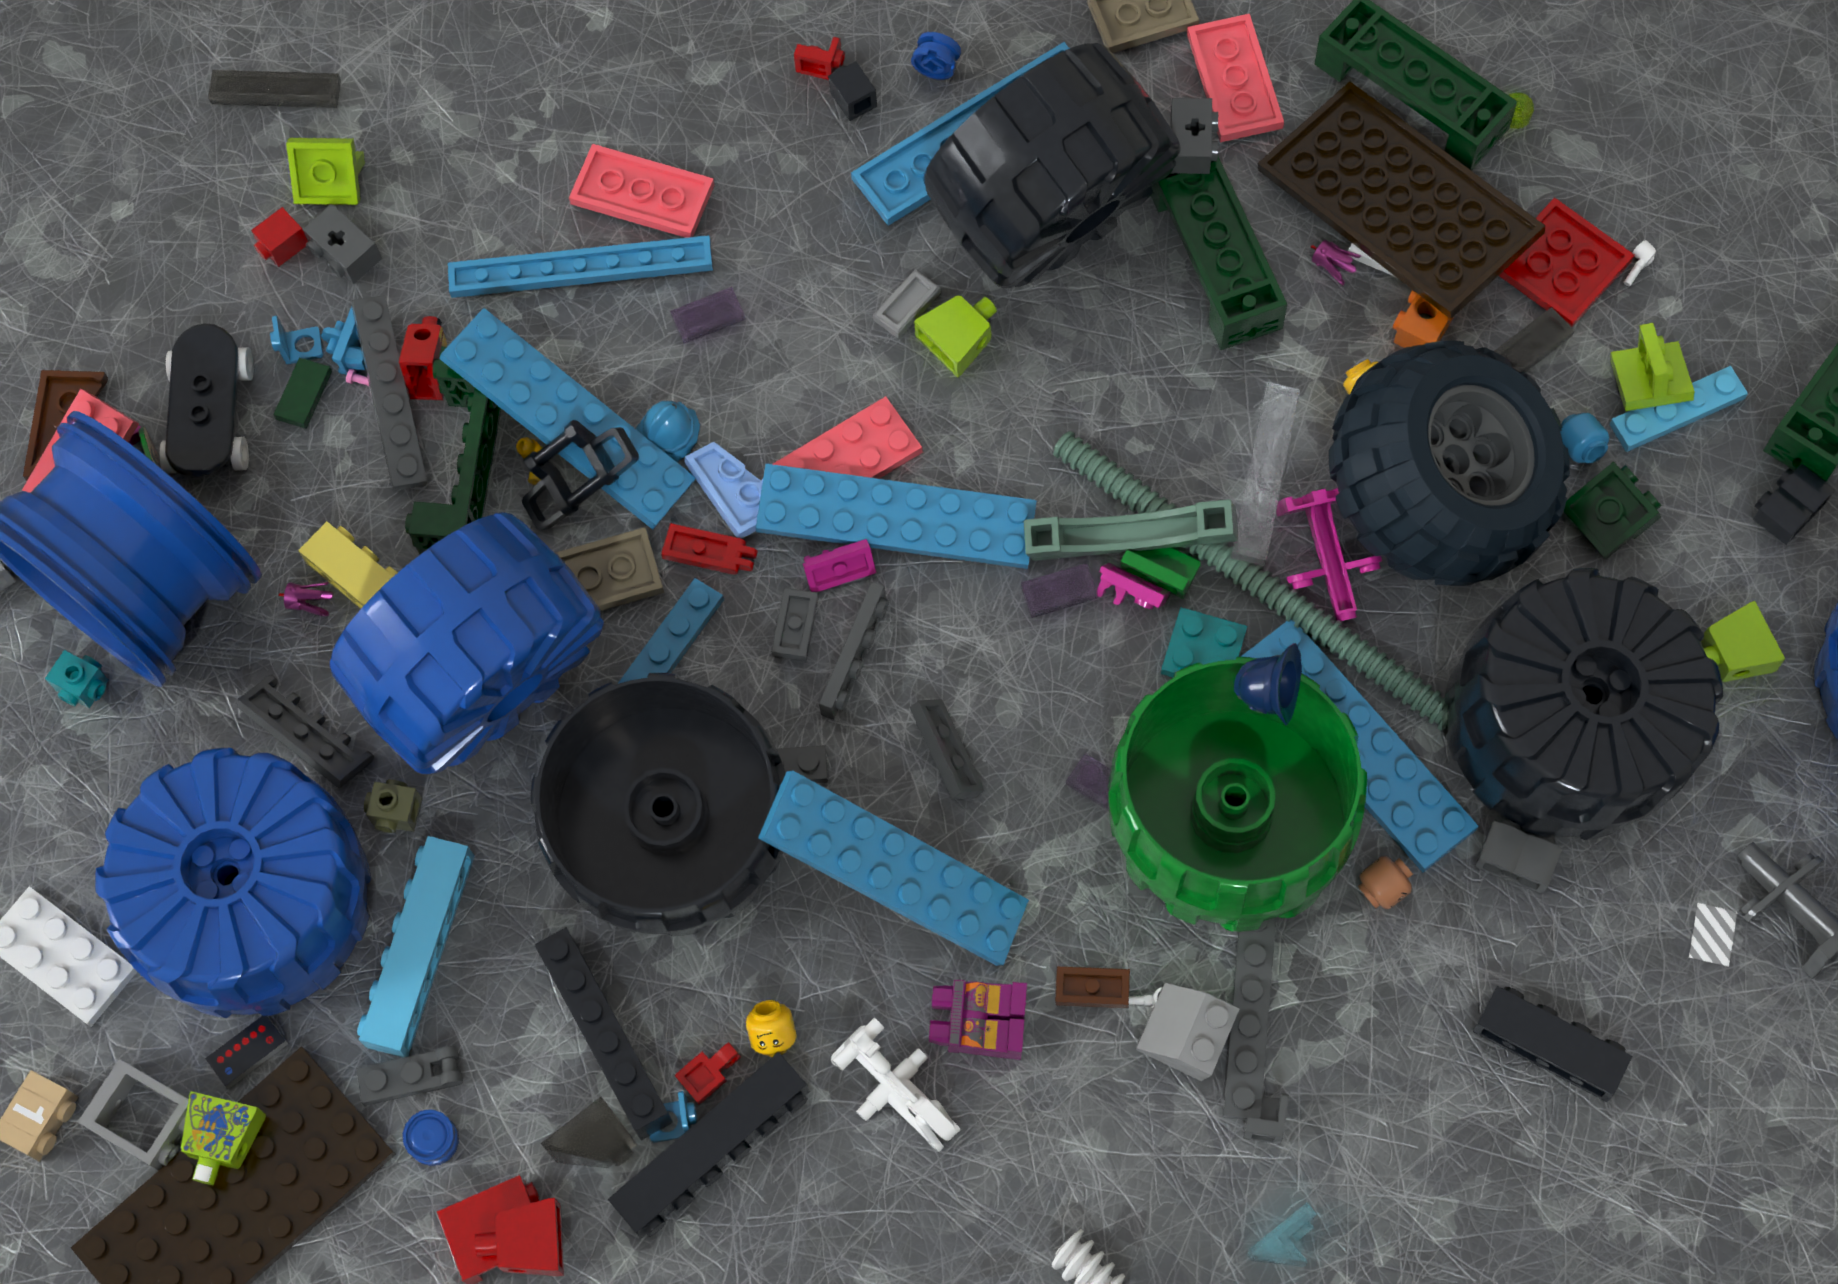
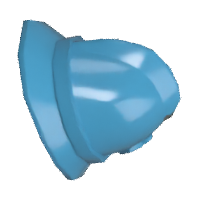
M661 401L647 411L641 422L637 425L636 430L678 462L687 456L697 443L700 423L695 410L687 408L682 402Z

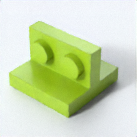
M289 138L287 140L286 146L294 204H359L361 197L358 175L365 164L364 151H355L354 138Z
M1653 323L1639 325L1638 348L1611 352L1610 362L1625 411L1694 400L1695 391L1679 341L1664 343L1663 336H1657Z

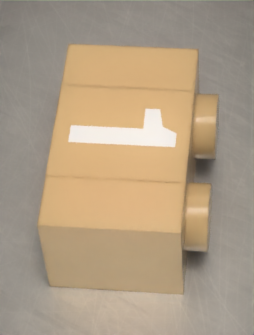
M30 1070L0 1119V1141L40 1162L43 1155H47L54 1147L56 1134L63 1122H67L72 1117L76 1109L75 1102L78 1096Z

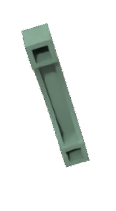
M1231 499L1198 502L1195 505L1133 515L1091 518L1048 517L1024 520L1026 555L1033 561L1126 552V550L1141 551L1238 541L1236 506Z

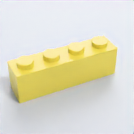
M326 521L298 551L307 565L361 609L398 572L390 566L384 569L377 563L379 558L368 547L364 546L360 549L353 543L355 541L354 537L345 528L339 526L336 529Z

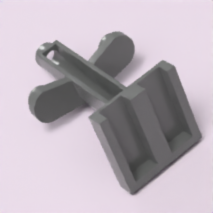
M1752 842L1737 857L1742 861L1740 865L1769 894L1762 900L1755 896L1741 908V911L1745 914L1743 918L1750 923L1775 901H1778L1813 935L1819 944V947L1802 967V970L1813 979L1830 959L1833 962L1838 959V918L1799 884L1813 873L1824 860L1820 856L1814 857L1809 853L1794 866L1797 872L1790 876Z

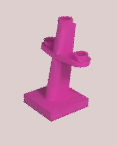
M1338 488L1326 491V489L1312 491L1299 498L1292 499L1291 496L1276 502L1274 506L1277 517L1300 511L1306 512L1322 568L1286 577L1288 584L1292 583L1293 589H1299L1314 585L1312 578L1324 576L1336 621L1356 618L1357 607L1347 570L1359 567L1361 574L1381 569L1379 562H1382V557L1372 556L1347 563L1344 562L1331 511V504L1337 503L1335 496L1339 494Z

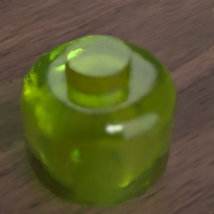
M1511 93L1509 96L1518 102L1510 128L1520 129L1530 123L1534 113V103L1524 93Z

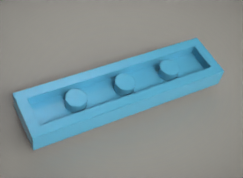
M1729 366L1693 382L1692 385L1695 391L1693 401L1630 410L1612 418L1609 425L1624 450L1628 452L1742 401L1746 398L1748 392L1733 368Z

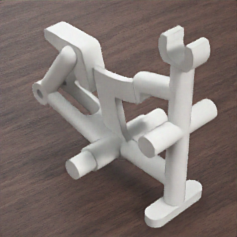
M873 1018L866 1026L857 1028L831 1055V1063L843 1071L856 1058L880 1082L856 1111L862 1119L867 1121L876 1111L879 1112L889 1103L937 1152H940L944 1146L934 1132L942 1139L949 1141L961 1129L950 1118L939 1101L930 1100L910 1081L928 1057L917 1048L891 1072L890 1063L878 1051L881 1048L880 1045L873 1041L884 1027L877 1019ZM909 1109L916 1115V1117H914L909 1112Z

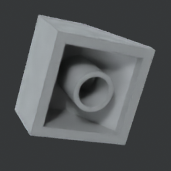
M1164 983L1135 1050L1199 1081H1203L1213 1074L1239 1008L1206 992Z

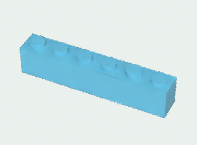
M427 836L425 845L419 847L415 857L417 869L414 878L407 881L404 889V899L406 901L402 913L398 912L393 921L392 932L395 934L391 946L385 947L381 957V967L383 969L379 981L375 980L370 989L369 1000L372 1002L368 1014H364L361 1017L358 1025L357 1034L360 1036L359 1041L366 1048L403 1058L409 1056L475 857L469 846Z

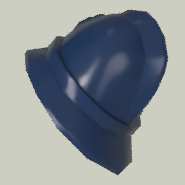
M1291 644L1281 655L1256 658L1247 662L1241 667L1234 681V692L1239 699L1249 706V709L1263 714H1267V712L1268 714H1276L1285 725H1288L1292 719L1300 687L1302 664L1301 653L1297 644Z

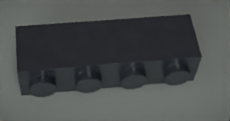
M1497 986L1473 1030L1474 1033L1605 1102H1608L1614 1096L1633 1057L1625 1052L1624 1046L1613 1040L1605 1039L1603 1041L1591 1035L1592 1031L1581 1023L1573 1021L1570 1024L1557 1017L1558 1013L1546 1005L1538 1004L1536 1006L1524 1000V995L1511 987H1504L1503 989Z

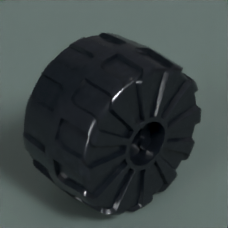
M1087 43L1067 49L1040 63L982 105L940 147L927 166L923 181L927 194L954 237L992 282L1001 288L1020 287L1038 280L1046 271L1060 268L1077 256L1082 244L1088 240L1102 239L1116 228L1118 216L1125 210L1142 205L1154 193L1151 186L1170 175L1176 166L1174 159L1180 154L1181 146L1151 97L1113 53L1102 44Z
M1576 568L1571 570L1565 578L1553 580L1545 584L1536 579L1518 590L1494 610L1473 634L1459 663L1451 674L1446 688L1444 700L1448 705L1447 744L1452 759L1458 762L1464 776L1473 787L1475 796L1487 808L1496 810L1507 819L1522 826V829L1526 832L1546 838L1551 835L1564 837L1580 836L1583 840L1608 836L1624 826L1649 816L1665 805L1685 786L1696 769L1709 756L1719 734V721L1715 715L1717 703L1723 698L1721 674L1716 662L1707 657L1700 643L1704 638V634L1694 619L1686 611L1673 609L1658 598L1659 589L1636 577L1619 580L1600 576L1597 568ZM1586 695L1591 698L1593 704L1586 701Z
M649 673L647 678L630 680L617 685L610 682L588 694L589 699L578 706L565 721L559 720L545 740L548 747L543 756L538 776L534 777L531 783L530 804L535 814L539 846L553 875L564 890L584 909L605 922L634 933L669 934L673 937L698 933L699 928L717 922L722 918L734 917L753 901L752 897L764 884L769 875L776 871L783 855V851L758 838L786 774L779 753L771 738L760 723L734 697L714 685L704 687L696 683L680 680L673 673ZM668 801L673 803V812L668 817L656 816V807L661 802Z

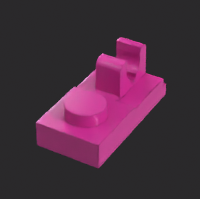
M867 539L836 548L830 552L829 550L822 551L823 554L812 558L809 555L804 557L803 568L810 592H820L877 573Z
M1111 563L1101 566L1099 571L1102 575L1096 595L1099 597L1104 596L1106 589L1115 585L1116 598L1113 603L1116 605L1124 601L1127 592L1135 597V603L1153 610L1154 606L1160 608L1165 605L1169 597L1170 591Z

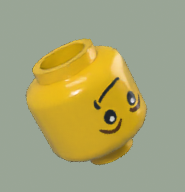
M775 1000L762 1001L753 1007L746 1018V1028L750 1044L757 1053L773 1057L778 1052L783 1055L795 1043L797 1038L791 1010L786 1005L780 1004Z

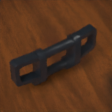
M572 420L564 427V432L540 451L531 452L525 457L524 462L527 468L540 481L522 498V504L538 530L550 529L566 516H571L575 513L582 502L604 485H611L618 480L622 473L639 460V454L622 427L611 428L597 437L580 422ZM613 437L616 438L625 454V459L616 467L602 445ZM572 442L583 449L597 473L573 493L560 471L549 462L550 459ZM546 489H548L559 508V511L548 519H545L536 503L537 497Z

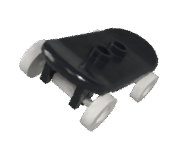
M203 323L194 325L178 337L172 351H168L166 355V373L170 387L166 440H162L160 444L161 468L167 474L178 472L185 476L197 477L208 475L221 467H226V462L231 458V464L235 471L247 470L249 451L246 438L234 437L238 379L240 381H250L253 379L254 361L252 351L249 347L238 348L233 337L225 329L215 324Z

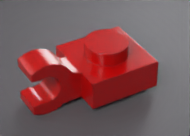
M728 1042L710 1059L702 1051L674 1076L700 1105L727 1082L721 1072L735 1064L741 1056Z

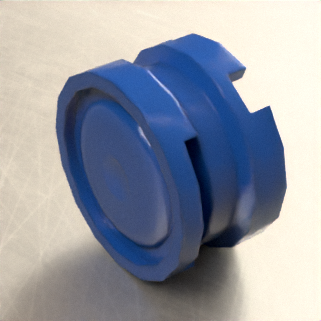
M926 32L921 34L917 41L918 47L913 52L911 58L913 67L929 78L937 80L951 78L956 69L955 61L961 55L959 44L941 33Z
M432 1109L423 1110L413 1115L405 1124L402 1133L403 1144L407 1152L418 1162L428 1166L441 1165L450 1160L459 1144V1135L454 1123L442 1112Z

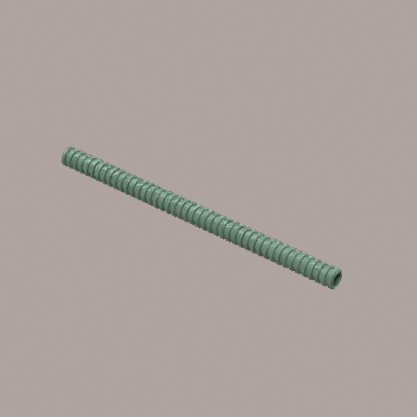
M1072 431L1066 432L1056 443L1053 456L1056 458L1062 457V462L1064 464L1070 463V468L1073 470L1079 469V474L1081 476L1087 475L1088 481H1096L1095 485L1098 488L1104 487L1105 493H1113L1112 498L1115 500L1121 499V504L1124 506L1129 505V510L1132 512L1138 511V514L1176 509L1177 505L1174 503L1168 504V499L1165 497L1159 498L1157 491L1151 492L1150 486H1142L1140 479L1134 480L1133 474H1126L1123 467L1117 468L1116 462H1109L1106 455L1100 456L1099 450H1092V445L1089 443L1083 444V439L1080 437L1075 438V433ZM1228 542L1182 546L1183 548L1189 547V552L1193 555L1197 553L1198 559L1201 561L1206 559L1209 567L1214 565L1216 572H1224V577L1226 579L1232 578L1233 584H1241L1243 591H1251L1250 596L1253 598L1258 596L1261 604L1266 602L1270 610L1275 608L1278 616H1286L1285 621H1294L1295 627L1299 628L1300 626L1304 629L1303 632L1305 634L1313 635L1312 640H1320L1323 648L1328 646L1330 653H1338L1340 660H1348L1347 665L1350 667L1355 665L1357 672H1365V677L1367 679L1373 678L1375 685L1379 686L1382 684L1384 686L1383 690L1385 692L1389 690L1393 692L1392 697L1395 699L1400 697L1402 704H1410L1412 711H1420L1419 716L1422 718L1427 716L1430 724L1434 722L1438 724L1437 729L1442 731L1448 727V705L1445 703L1444 698L1440 696L1441 692L1439 690L1432 691V686L1430 684L1425 686L1422 683V678L1415 679L1412 671L1407 673L1404 671L1405 666H1397L1395 659L1391 658L1389 660L1386 658L1387 654L1385 652L1381 654L1377 652L1378 647H1370L1368 640L1364 639L1362 641L1358 633L1354 635L1350 633L1351 628H1343L1342 622L1339 620L1333 621L1334 616L1331 614L1326 616L1324 609H1316V604L1314 602L1308 603L1307 597L1304 595L1299 597L1296 589L1291 591L1289 584H1281L1279 577H1271L1272 572L1268 570L1264 572L1263 566L1260 564L1254 565V560L1252 558L1247 560L1245 558L1246 554L1243 552L1237 553L1235 546L1229 547Z

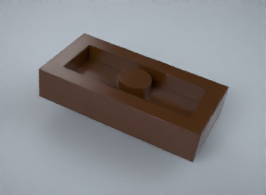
M1057 966L1056 1006L1129 1008L1130 969Z

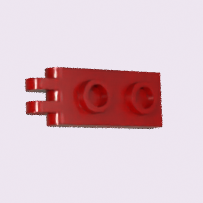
M670 523L661 556L664 560L736 575L739 569L745 571L753 570L754 562L742 559V557L756 559L758 550L746 546L747 542L741 538Z

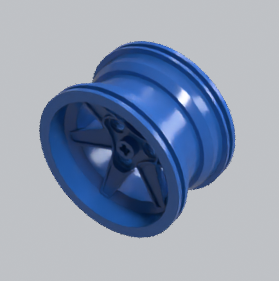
M73 411L67 416V423H61L57 427L60 438L51 448L55 464L52 471L31 493L21 491L5 497L0 502V560L63 617L125 666L153 685L162 687L167 682L163 673L172 676L176 672L172 661L183 648L187 634L184 627L186 622L208 599L228 601L236 592L248 593L251 589L250 583H257L262 577V573L256 562L237 539L179 483L115 432L95 419L81 412Z

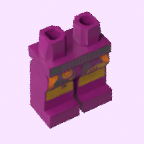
M954 980L953 986H934L932 1009L951 1010V1021L930 1020L929 1042L948 1046V1052L951 1053L961 1052L1021 1060L1027 983L1012 982L1011 985Z

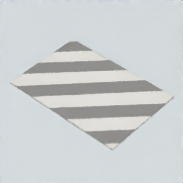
M1697 903L1689 958L1729 967L1737 911Z

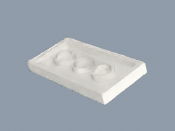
M30 886L0 920V957L90 1027L94 1025L137 973L128 961Z

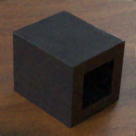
M856 61L848 66L837 68L828 76L830 93L849 121L877 107L876 89Z

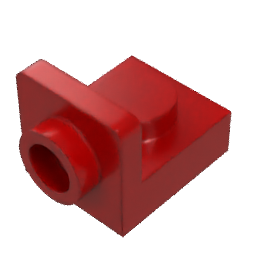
M833 37L829 51L814 45L805 46L797 44L794 52L797 73L829 80L828 76L837 68L843 66L845 60V51L841 50V40L838 37Z

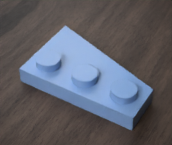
M715 442L685 456L686 466L692 475L695 476L697 482L735 537L742 539L755 532L763 479H758L746 470L742 462Z

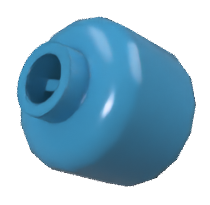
M1590 413L1572 414L1562 421V431L1560 432L1562 442L1568 448L1569 457L1576 463H1594L1605 455L1608 449L1609 434L1595 416Z

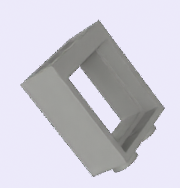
M119 1059L77 1123L159 1171L177 1154V1145L183 1137L188 1099ZM136 1081L178 1105L148 1152L106 1129Z

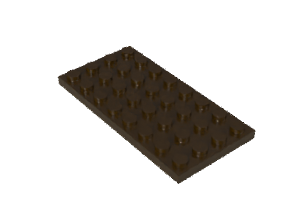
M1351 81L1257 163L1259 172L1450 319L1545 234V225Z
M301 1046L238 1101V1103L258 1107L266 1114L265 1120L239 1169L220 1165L214 1185L200 1183L192 1180L198 1160L180 1152L70 1248L100 1284H251L396 1154Z

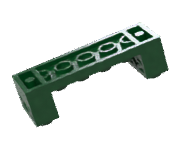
M1353 0L1319 36L1314 65L1339 82L1353 68L1448 133L1444 151L1471 171L1510 128L1518 101L1371 0Z
M1219 157L1217 161H1211L1210 174L1170 173V175L1152 185L1154 193L1151 195L1154 205L1158 213L1168 210L1210 301L1208 323L1220 350L1283 329L1287 302Z
M1838 343L1776 427L1763 450L1794 471L1803 464L1825 482L1828 481L1838 467Z
M441 346L440 355L447 347ZM435 359L433 363V377L438 380L440 393L444 394L448 406L467 407L468 412L471 413L469 423H464L462 440L465 443L464 454H459L457 459V473L460 474L458 485H454L452 489V504L414 501L412 513H408L406 516L405 531L410 535L413 547H416L419 555L454 531L483 518L501 408L440 359Z

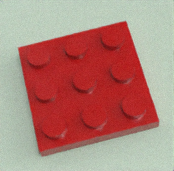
M1554 197L1536 217L1537 220L1545 225V234L1499 276L1565 325L1572 328L1632 262L1634 254Z

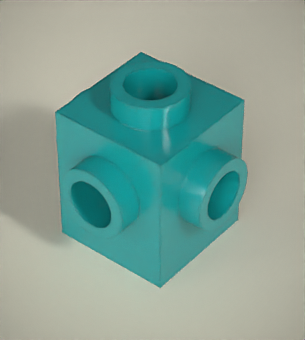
M66 650L62 652L45 677V680L59 692L57 696L61 700L74 707L77 703H80L89 709L94 701L99 700L103 696L106 684L109 681L100 670L102 665L87 655H84L81 659Z

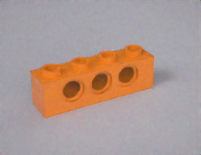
M1412 290L1407 301L1411 303L1407 312L1403 310L1399 312L1392 327L1397 330L1394 343L1403 348L1441 341L1453 318H1448ZM1426 313L1429 314L1432 318L1425 319L1422 318L1419 314Z

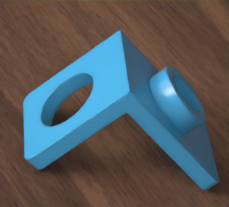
M272 316L274 331L270 332L271 344L275 352H280L286 365L297 363L299 357L306 360L323 357L321 334L318 327L285 332L278 317ZM303 337L312 338L314 340L313 348L308 352L297 351L296 343L299 339Z
M684 1091L678 1092L679 1101L663 1103L667 1111L673 1112L677 1116V1126L670 1132L659 1130L650 1135L653 1143L678 1139L692 1127V1124L697 1123L695 1102H689Z

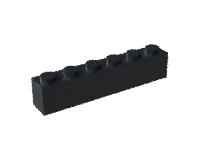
M567 927L536 943L535 947L640 1140L642 1141L673 1123Z
M779 1052L776 1053L614 1193L608 1201L640 1239L646 1234L649 1237L655 1235L666 1224L664 1218L675 1209L677 1212L685 1209L694 1200L693 1193L702 1185L709 1187L722 1176L723 1171L721 1169L731 1160L738 1162L746 1156L752 1148L749 1144L760 1135L763 1138L770 1135L779 1126L778 1119L787 1111L794 1113L800 1109L808 1100L806 1097L810 1092L808 1085Z

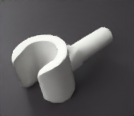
M1647 240L1642 241L1632 252L1638 261L1623 282L1626 286L1630 287L1640 271L1654 260L1656 249Z
M1162 987L1158 988L1152 995L1129 996V1005H1145L1153 1008Z

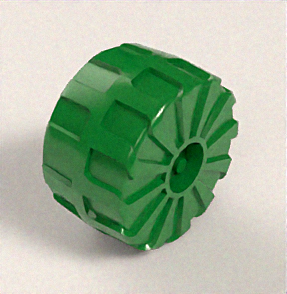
M1236 657L1235 660L1217 661L1204 665L1198 662L1175 672L1174 678L1161 686L1153 695H1145L1131 713L1125 732L1117 746L1112 760L1108 784L1111 833L1113 837H1116L1126 857V872L1140 890L1149 888L1157 897L1165 902L1167 911L1180 920L1193 925L1199 919L1220 923L1224 929L1232 932L1258 930L1263 921L1275 917H1295L1316 902L1321 892L1342 870L1353 851L1363 821L1367 794V772L1361 768L1357 747L1358 733L1348 715L1340 712L1330 698L1320 690V685L1301 673L1297 702L1292 719L1288 725H1285L1276 714H1268V712L1263 714L1249 709V706L1237 697L1234 692L1236 675L1244 664L1256 659L1252 657ZM1231 796L1234 799H1241L1243 804L1237 807L1231 806L1225 799Z

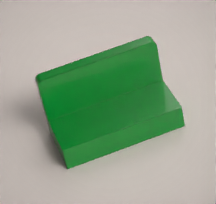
M1173 548L1141 551L1126 550L1121 559V569L1162 587L1181 599H1184L1201 566L1199 560Z

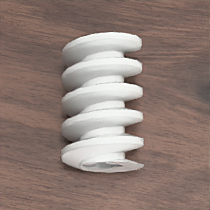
M1083 1229L1075 1232L1055 1253L1056 1256L1052 1262V1267L1058 1270L1066 1266L1062 1274V1278L1065 1281L1076 1278L1074 1284H1122L1125 1278L1123 1273L1113 1278L1110 1276L1115 1266L1113 1262L1104 1266L1100 1265L1105 1254L1103 1251L1093 1255L1089 1253L1094 1244L1093 1240L1082 1244L1079 1242L1084 1232Z

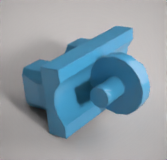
M351 306L345 323L337 321L334 328H324L321 333V338L328 343L326 352L333 354L332 360L338 364V372L347 375L349 369L366 370L361 347H359L360 342Z

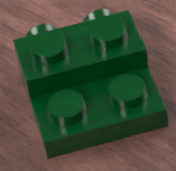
M1614 461L1566 501L1564 513L1605 559L1609 558L1630 539H1636L1661 518L1657 509L1662 505L1650 491L1642 494L1634 485L1639 481L1634 473L1626 465L1620 469Z

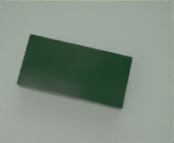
M299 357L273 414L275 419L307 429L331 376L332 370L330 366Z

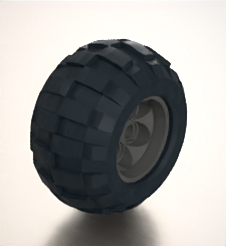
M1455 340L1431 342L1403 348L1387 356L1364 372L1356 381L1351 394L1345 397L1332 426L1334 442L1329 449L1330 478L1337 482L1339 494L1335 496L1336 502L1343 518H1349L1358 531L1357 539L1374 556H1385L1388 566L1393 568L1394 571L1413 580H1435V585L1470 586L1480 581L1493 580L1532 557L1550 536L1548 531L1552 529L1562 516L1567 497H1565L1567 488L1564 481L1570 476L1568 448L1563 445L1560 433L1562 425L1554 408L1550 409L1546 400L1541 395V388L1527 373L1525 374L1523 371L1518 372L1513 369L1510 360L1486 347L1475 349L1473 346L1464 345V341Z

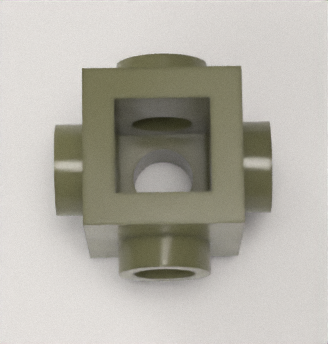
M393 779L386 780V783L374 781L372 792H368L364 800V812L375 826V829L379 831L395 833L396 829L414 832L422 797L416 788L407 787V784L402 781Z

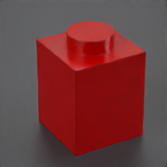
M283 207L251 230L257 241L253 245L256 251L265 261L270 258L278 267L306 247L305 244L308 242L303 229Z

